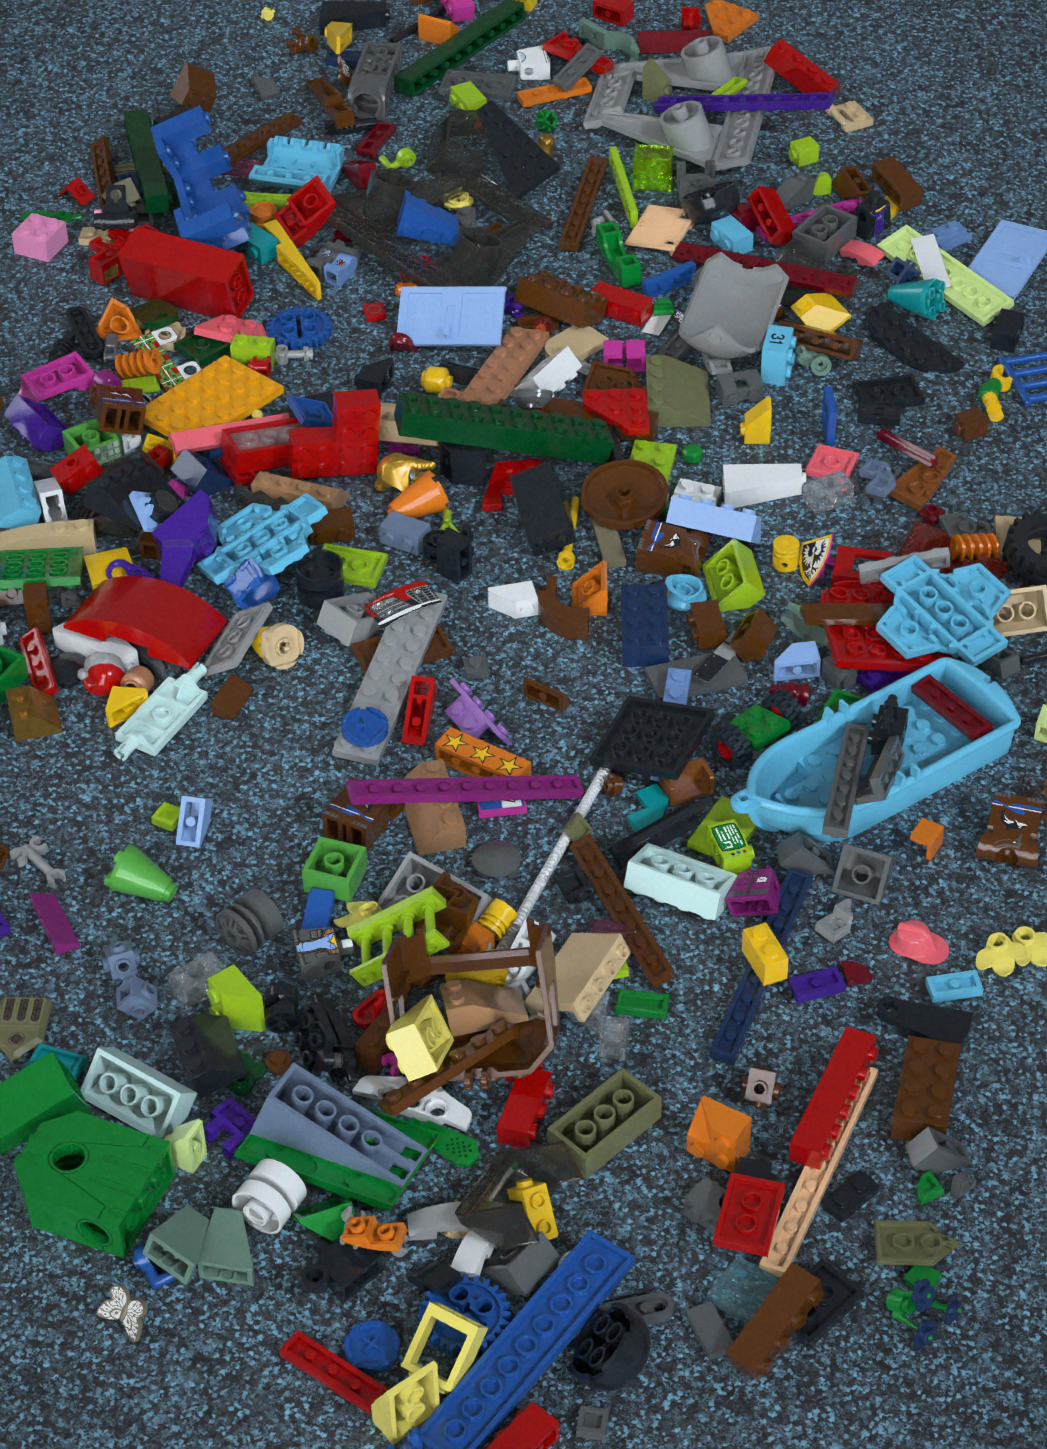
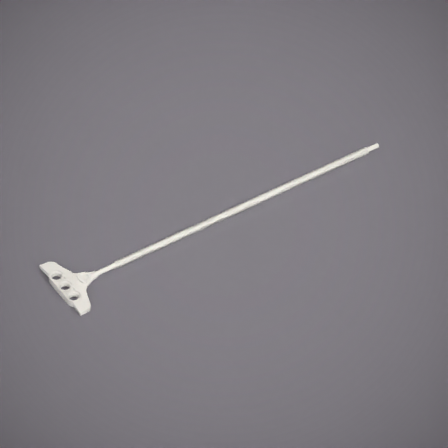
M600 767L574 814L579 812L583 818L586 816L603 786L604 779L607 778L612 769ZM564 831L517 911L518 918L506 931L495 950L510 949L526 917L530 914L571 842ZM367 1075L358 1081L352 1092L355 1095L379 1102L384 1099L382 1097L384 1093L399 1089L407 1084L408 1079L403 1076ZM442 1087L437 1088L419 1100V1106L414 1108L408 1107L399 1113L410 1118L414 1117L422 1122L432 1121L439 1125L447 1124L464 1132H467L472 1121L470 1109L451 1097ZM436 1108L445 1111L440 1116H434L430 1113Z

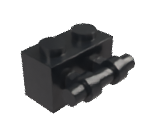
M469 524L462 526L461 533L450 528L436 539L438 574L456 584L461 583L473 573L472 557L474 556V547L472 546V541L474 540V533L471 531Z
M894 694L888 696L884 705L880 704L878 714H873L872 728H874V731L869 730L867 744L871 745V755L881 754L890 736L898 735L903 747L908 726L909 709L898 707V698Z

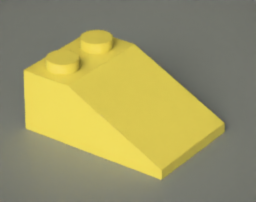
M432 994L427 995L396 1020L386 1033V1043L389 1049L394 1051L398 1059L399 1070L402 1074L406 1075L408 1081L438 1071L454 1041Z
M433 1360L379 1396L371 1404L373 1422L393 1445L406 1437L408 1430L410 1429L411 1431L412 1427H421L439 1407L437 1363Z

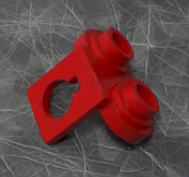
M385 989L375 991L353 1010L352 1018L356 1026L367 1029L383 1009L388 1011Z

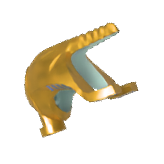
M392 453L379 462L377 467L378 479L375 481L374 487L376 490L385 491L393 486L403 492L411 484L410 478L412 481H415L423 474L417 470L434 469L436 464L433 461L422 460L402 453Z

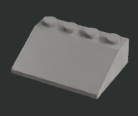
M409 851L378 900V906L384 910L431 886L433 887L445 870ZM450 874L451 880L457 885H463L468 893L473 894L479 900L478 908L471 923L472 925L480 918L493 899L488 894ZM445 949L440 950L445 955L455 954Z

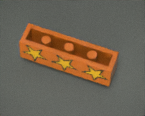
M452 727L435 743V760L443 759L446 766L471 777L531 776L530 761Z

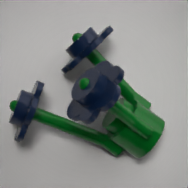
M928 1279L916 1280L913 1285L914 1291L903 1290L897 1287L893 1288L886 1300L887 1309L893 1311L891 1317L902 1321L916 1331L913 1335L915 1340L913 1347L916 1349L932 1343L937 1333L936 1322L933 1319L929 1321L924 1320L920 1325H917L904 1315L911 1314L915 1309L918 1312H923L925 1309L930 1308L944 1310L947 1317L946 1325L951 1326L952 1322L959 1318L962 1311L961 1302L957 1299V1293L950 1295L948 1305L933 1302L935 1289L930 1286Z

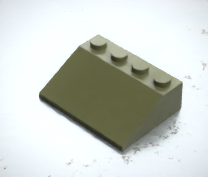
M667 355L646 356L648 411L659 412L658 427L711 426L708 371Z

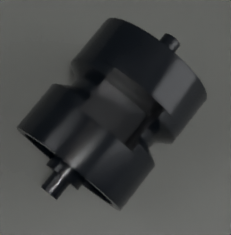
M276 984L266 990L265 1025L268 1030L278 1034H285L294 1031L298 1027L299 994L295 987L288 984Z

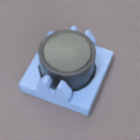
M156 488L152 493L132 491L129 495L144 532H153L181 507L180 500L172 492L164 488Z

